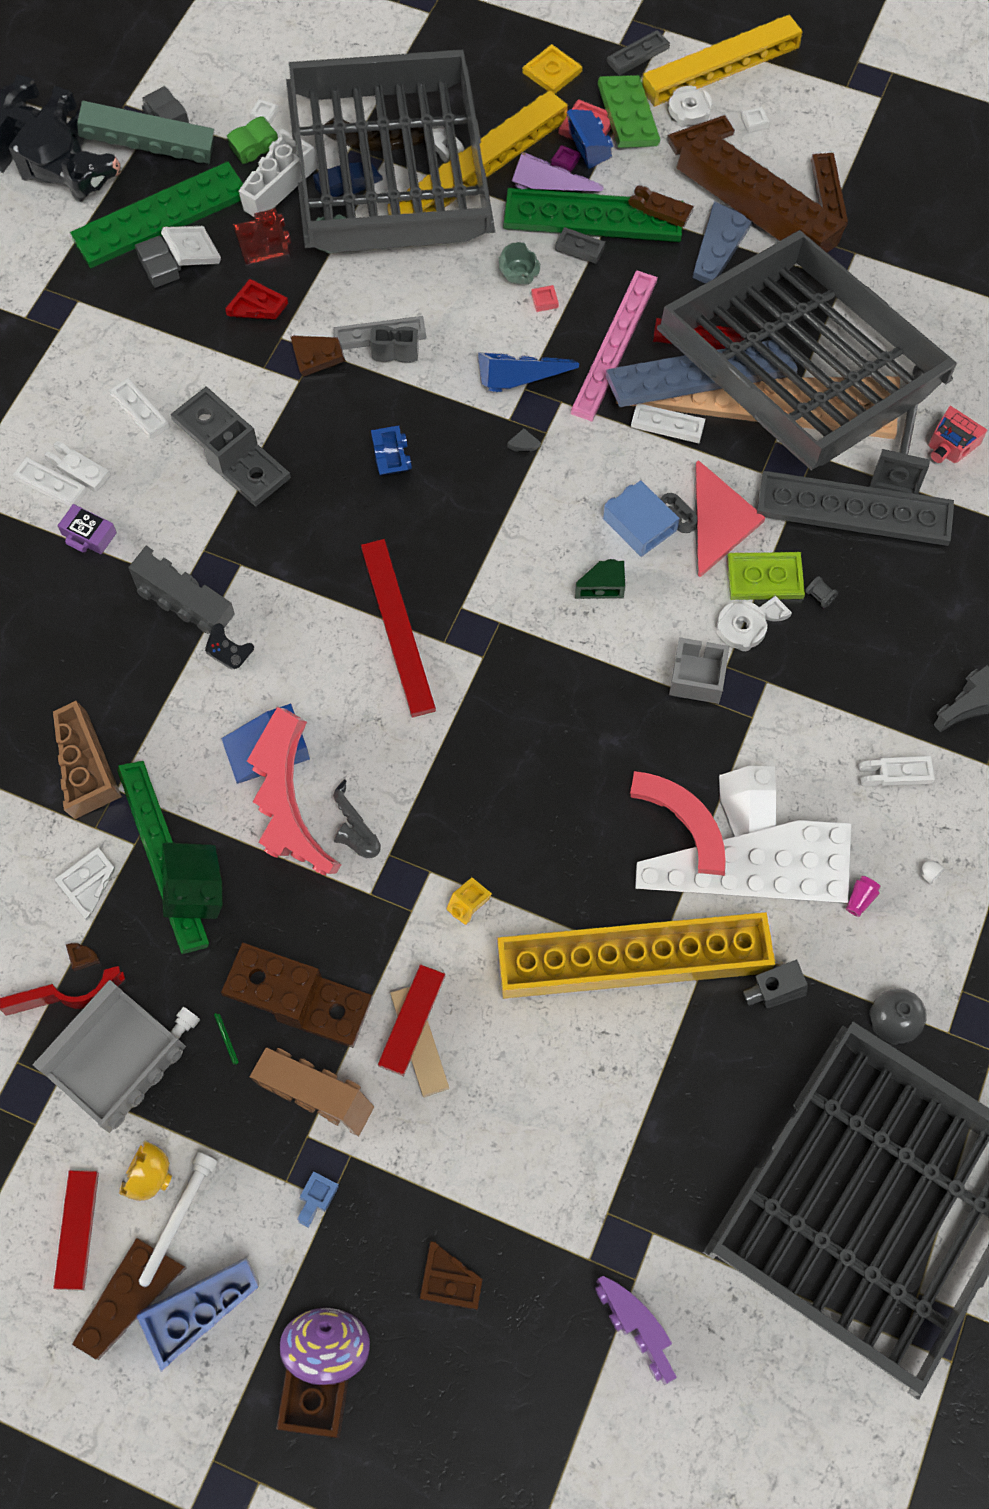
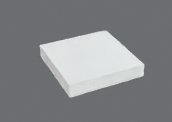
M203 226L163 227L161 234L178 265L219 264L221 257Z

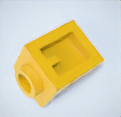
M470 878L452 894L446 909L454 918L466 925L470 922L473 913L490 899L492 893L475 879Z

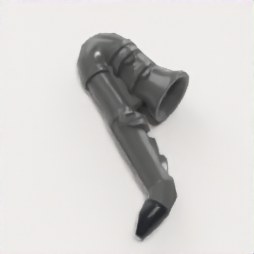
M344 779L335 789L333 797L335 802L338 803L339 810H342L343 815L347 817L348 823L353 828L351 829L347 823H344L338 831L334 842L347 845L359 856L374 858L380 853L381 844L376 834L372 833L363 822L362 817L344 796L347 783Z

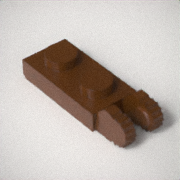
M641 185L636 186L634 189L635 195H632L628 201L631 207L680 227H685L694 207L685 202L651 191L648 187Z

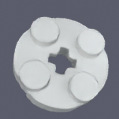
M683 86L673 92V96L669 99L668 110L679 126L695 125L706 122L709 119L712 99L704 90L700 92L696 90L695 86Z
M742 601V604L730 603L719 614L717 634L727 645L741 651H749L752 647L757 646L765 637L767 631L766 616L763 610L754 603ZM736 622H746L747 629L738 628Z

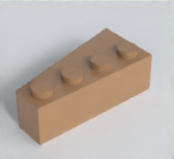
M77 701L53 711L56 742L59 747L58 762L61 766L62 779H60L61 789L64 791L65 800L63 801L64 811L74 819H77L122 796L87 711Z
M267 1047L265 1048L250 1075V1078L255 1083L290 1102L293 1098L296 1099L294 1102L311 1113L316 1109L319 1110L317 1112L319 1115L337 1126L341 1121L350 1130V1133L358 1137L360 1136L374 1106L360 1092L361 1087L350 1080H346L345 1083L336 1080L338 1076L326 1069L319 1072L314 1069L315 1066L301 1058L297 1062L291 1059V1054L280 1048H277L276 1052Z

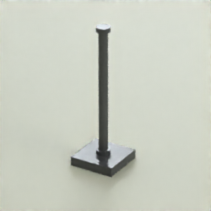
M914 366L913 375L917 379L925 372L918 366ZM918 404L907 411L899 452L882 449L870 487L912 494L919 493L928 471L930 460L908 455Z

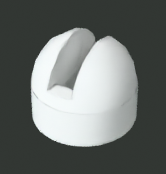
M928 861L922 866L921 875L927 882L932 884L945 868L935 861Z

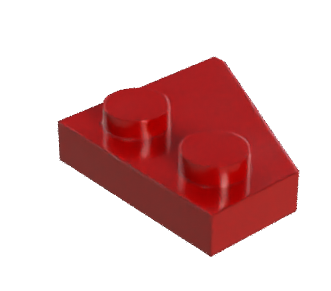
M249 279L225 308L226 315L233 317L276 319L288 305V299Z

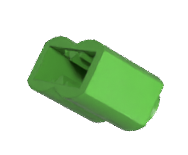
M264 116L251 120L246 126L238 127L227 135L229 147L242 164L252 162L260 154L269 152V146L278 139L276 131Z

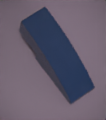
M362 162L349 163L353 194H356L366 189ZM371 163L374 184L382 181L383 177ZM340 165L327 169L330 195L332 197L344 195ZM319 173L313 175L314 184L321 195Z

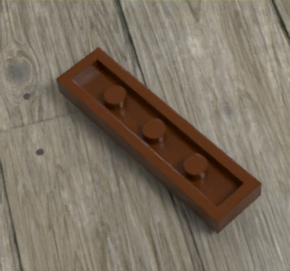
M834 153L812 154L811 164L819 204L845 222L847 226L848 219Z

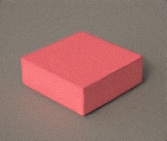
M554 285L531 289L536 312L559 308Z

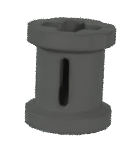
M820 576L816 577L805 591L808 595L811 594L821 602V607L823 608L828 607L839 593L836 589L832 590L826 585Z

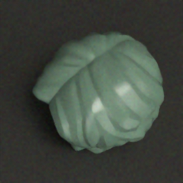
M524 242L508 244L502 250L499 257V269L509 282L520 285L530 284L534 276H538L540 272V262L537 260L535 253L529 250Z

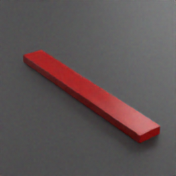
M385 540L362 544L361 549L411 717L436 712Z

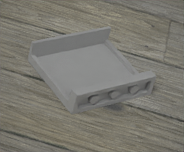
M109 980L34 1062L33 1066L68 1095L101 1128L110 1133L124 1122L125 1115L132 1107H136L142 1102L146 1091L162 1079L164 1071L169 1065L180 1059L186 1046Z

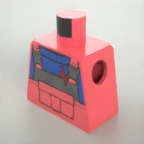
M950 405L929 443L930 448L934 450L931 453L932 460L936 463H942L947 458L953 463H958L982 443L988 430Z

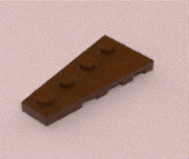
M136 1238L72 1345L92 1358L99 1360L137 1319V1314L148 1308L158 1296H161L172 1281L186 1270V1267L164 1255L151 1283L147 1287L141 1286L139 1279L154 1248Z

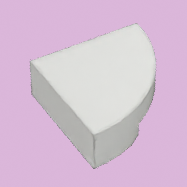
M776 596L760 606L766 616L765 619L769 621H782L791 617L792 614Z

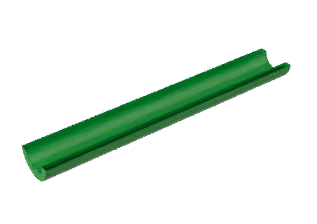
M215 1013L216 1022L233 1065L238 1064V1059L233 1051L234 1049L226 1033L222 1018L219 1014Z

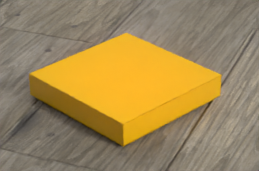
M551 44L523 67V73L547 91L550 90L555 94L582 73V66Z

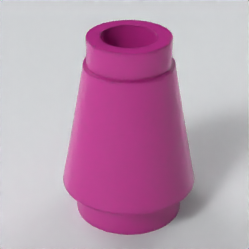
M866 876L856 880L846 910L852 915L860 917L880 894L879 889L881 886Z

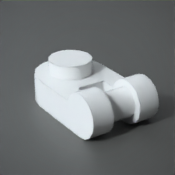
M432 126L436 152L446 163L450 160L449 148L446 147L448 145L446 129L444 126ZM456 138L458 153L463 152L464 147Z

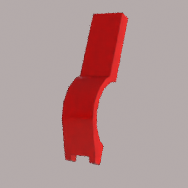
M119 966L106 969L98 986L90 993L79 997L65 996L53 984L0 998V1011L8 1016L56 1002H62L65 1006L74 1009H84L109 980L116 986H119L125 980L124 972L120 971Z

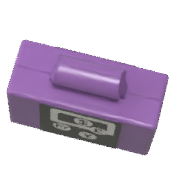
M75 504L70 507L57 525L61 535L66 537L65 543L83 553L89 548L102 554L117 534L112 522Z

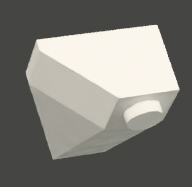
M747 766L719 776L720 803L722 808L725 809L729 826L733 830L735 837L776 826L775 766Z

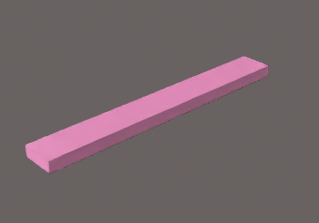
M636 270L571 409L572 415L593 422L609 387L606 369L618 367L654 290L658 277Z

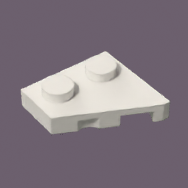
M97 847L54 880L85 920H88L115 868Z

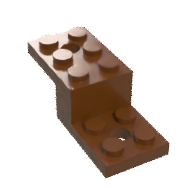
M243 942L221 991V994L225 997L273 1013L277 1022L351 1048L355 1046L373 996L322 978L318 968ZM258 971L265 973V980L262 983L253 984L250 978L253 973ZM336 1006L345 1009V1014L341 1019H333L330 1016V1011Z

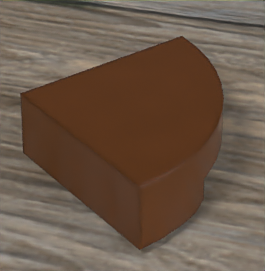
M78 943L66 944L74 972L100 963L98 956L89 947Z

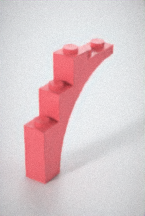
M277 707L247 760L248 763L254 766L252 769L254 772L266 777L253 803L260 806L258 810L261 813L272 817L258 843L265 846L264 851L273 857L278 858V856H289L290 854L301 862L307 860L312 863V869L324 876L327 873L336 874L341 864L328 855L314 840L302 820L295 797L293 783L294 759L299 739L307 721L287 709Z

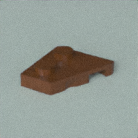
M291 336L299 370L303 377L346 361L338 337Z

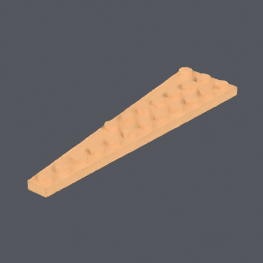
M886 376L887 379L900 389V378L898 376ZM803 377L817 392L823 393L828 390L815 377ZM830 377L834 382L844 380L843 377ZM865 377L862 379L882 399L891 395L873 378ZM788 378L775 379L801 403H807L811 400ZM763 381L753 383L784 412L789 414L794 411L790 405ZM854 386L845 390L866 410L874 406ZM723 389L640 403L669 411L758 422ZM837 396L828 400L849 420L858 416ZM817 407L811 411L832 431L841 427L822 408ZM803 417L795 421L802 428L815 429ZM898 418L870 436L895 439Z

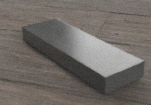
M656 30L608 56L607 64L620 76L668 50L670 42Z

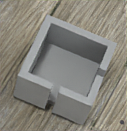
M679 638L669 695L719 704L724 686L730 646L707 642L702 658L699 657L702 641Z

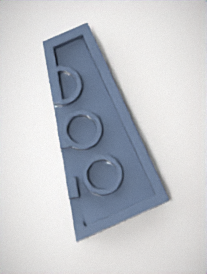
M714 201L693 278L707 283L720 276L753 222L743 214Z

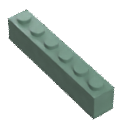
M82 101L77 122L79 137L210 164L214 145V128Z

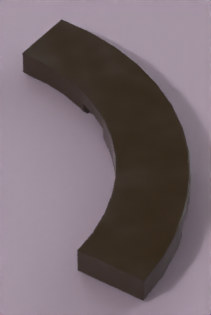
M334 117L324 125H333L335 123ZM423 127L410 128L413 146L425 142ZM402 129L389 130L391 150L404 149ZM380 130L367 131L369 151H383ZM358 132L345 133L346 145L360 149ZM325 134L329 138L337 141L336 134Z

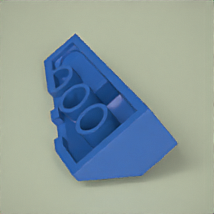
M478 352L482 384L492 392H502L503 388H513L579 368V363L572 359L542 357L541 361H538L536 357L522 355L518 360L514 356H508V354Z

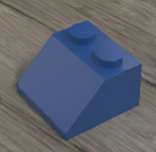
M568 110L567 118L570 135L588 169L611 158V148L614 147L610 136H605L602 131L604 127L600 118H595L590 110Z

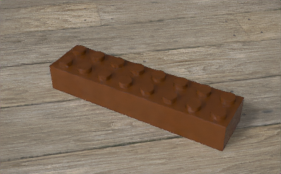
M707 130L682 147L676 169L743 214L779 241L800 230L826 253L839 244L846 227L845 222L805 196L801 191L789 185L785 180L773 174L768 168L763 167L750 156L741 152L733 144L725 141L717 133Z

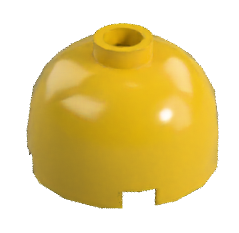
M144 1140L143 1146L140 1145L126 1172L129 1179L127 1183L122 1181L119 1194L129 1199L145 1201L153 1198L160 1189L165 1191L172 1178V1175L168 1173L170 1164L165 1152L158 1146Z

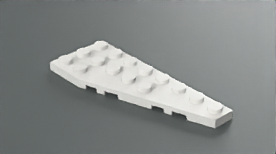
M797 820L724 839L725 876L698 873L699 859L696 847L637 862L635 889L848 903L851 824Z

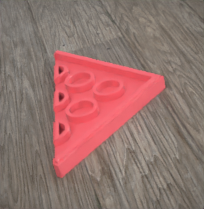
M698 460L695 466L698 576L701 577L765 521V517L762 514H757V510Z

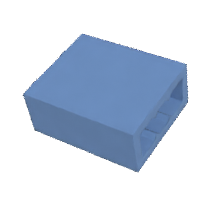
M641 480L635 485H629L617 498L609 499L604 506L603 519L640 557L677 531L680 519Z

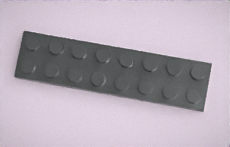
M763 471L757 514H762L765 518L948 546L951 541L954 500Z

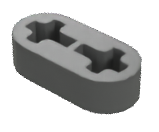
M674 493L664 494L661 500L665 504L674 503V508L672 506L668 507L680 518L677 530L681 533L692 532L697 524L696 513L678 495ZM682 518L684 520L690 519V524L688 522L682 523Z

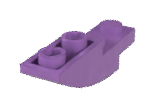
M604 1276L600 1277L597 1280L599 1287L595 1288L602 1304L608 1303L613 1314L609 1315L616 1331L622 1330L624 1335L634 1330L636 1331L637 1336L634 1337V1340L641 1353L647 1352L652 1361L648 1366L657 1382L662 1380L665 1385L676 1379L677 1377L663 1352V1349L672 1345L663 1327L633 1294L616 1282Z

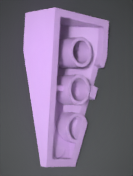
M525 152L521 153L512 181L516 182L515 186L520 189H528L529 187L532 189L602 191L604 188L602 184L578 174H570L571 172L564 168L550 166L549 162Z

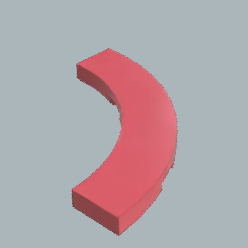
M634 771L630 792L631 798L650 801L661 807L665 806L674 812L675 816L690 830L695 840L699 859L698 873L725 876L726 858L722 835L716 821L704 804L688 790L668 779Z

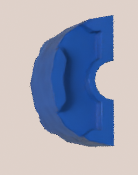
M399 426L371 430L379 476L407 472L412 469L410 456H405L403 448H407L405 433H400Z

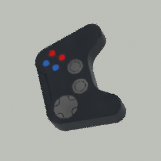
M217 623L211 629L205 651L206 654L229 669H237L254 651V645L252 643L235 644L226 637L224 626L221 623Z

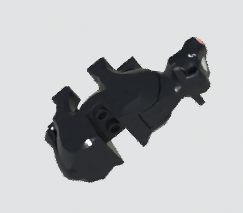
M17 74L12 84L9 86L4 85L3 89L0 88L1 173H4L14 159L23 180L36 179L47 184H66L70 188L74 199L78 202H82L89 193L99 191L108 179L121 173L120 162L114 154L105 153L99 155L82 151L81 146L85 138L79 137L77 124L80 109L77 110L76 116L72 117L67 123L68 112L75 110L77 107L70 90L55 86L49 102L41 110H38L34 107L26 106V101L35 99L40 95L35 81L32 78Z

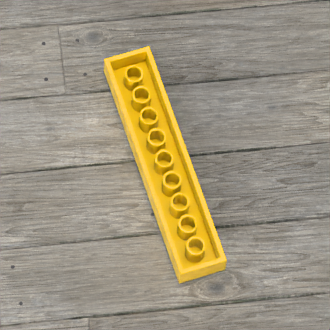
M767 912L498 937L497 939L503 999L758 975L773 969L775 966Z

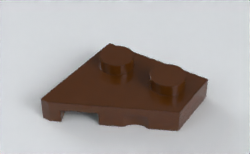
M430 1242L420 1300L478 1310L483 1279L439 1247L437 1243Z

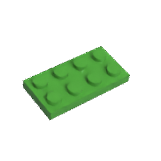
M640 76L599 77L597 84L618 148L659 146L661 139Z

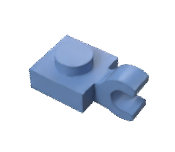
M313 1172L300 1195V1200L306 1202L297 1218L299 1220L298 1223L309 1228L317 1209L326 1212L339 1185Z

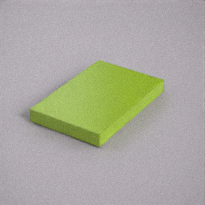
M801 552L728 553L730 600L771 599L774 596L778 599H804L805 591Z

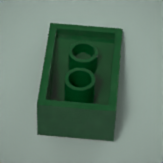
M163 843V917L217 919L223 903L222 880L216 846Z

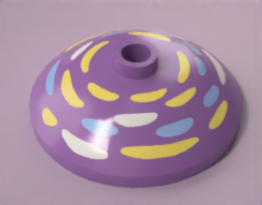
M333 1308L314 1309L295 1317L284 1329L280 1341V1354L286 1368L303 1381L321 1385L342 1382L355 1375L364 1366L370 1348L369 1335L364 1325L353 1315Z

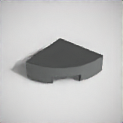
M523 428L507 442V447L516 452L518 450H530L531 452L540 448L541 442Z

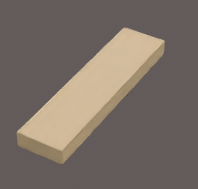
M410 987L390 993L397 1017ZM427 1020L411 1058L423 1098L449 1089Z

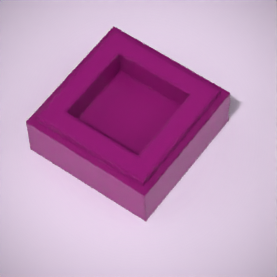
M561 145L552 158L551 165L571 172L580 160L581 153Z

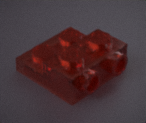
M275 208L254 213L255 220L234 225L246 265L289 254L287 244H291L288 230L283 231L282 227H285L282 213L277 214Z

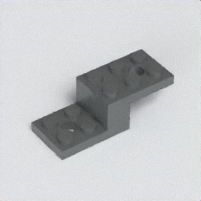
M207 386L170 414L171 419L204 448L208 465L255 507L291 478L290 473L258 445L254 428ZM203 414L211 415V417L207 420L199 419V417ZM255 472L263 474L259 479H253L251 475Z

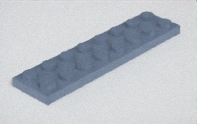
M773 340L762 342L797 373V366L792 357ZM752 346L744 350L748 356L774 379L786 377ZM718 349L717 351L722 353L727 349ZM686 355L606 369L607 381L619 407L722 389ZM735 356L728 360L752 383L762 381Z

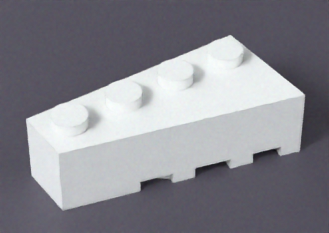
M283 129L278 133L279 138L277 141L272 142L269 146V152L266 157H262L258 162L259 167L257 170L251 172L239 190L244 211L259 220L269 213L302 181L296 141L293 140L292 134ZM301 140L305 177L307 178L318 168L314 147Z

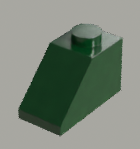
M615 559L599 561L576 582L575 599L624 598L626 587L624 561H617Z

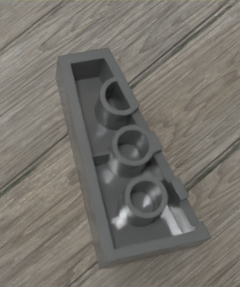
M148 546L142 549L128 567L136 585L137 593L142 598L156 601L162 609L166 611L172 610L183 621L195 623L206 634H209L213 625L221 623L224 628L235 615L230 601L206 585L200 588L193 576L187 572L181 575L171 566L172 562L164 557L161 561L154 557L152 554L153 550Z

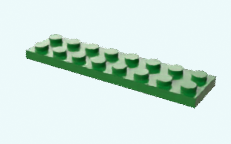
M225 162L71 231L70 235L91 269L135 249L136 244L157 236L162 237L163 227H184L241 201L239 190L243 183L229 162Z
M508 188L504 229L562 233L565 227L585 235L681 242L682 227L631 207L628 202L630 197L518 188Z

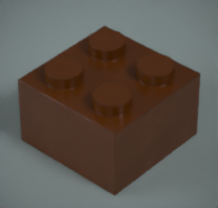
M286 1369L277 1429L340 1438L349 1379L334 1384H313L299 1379Z

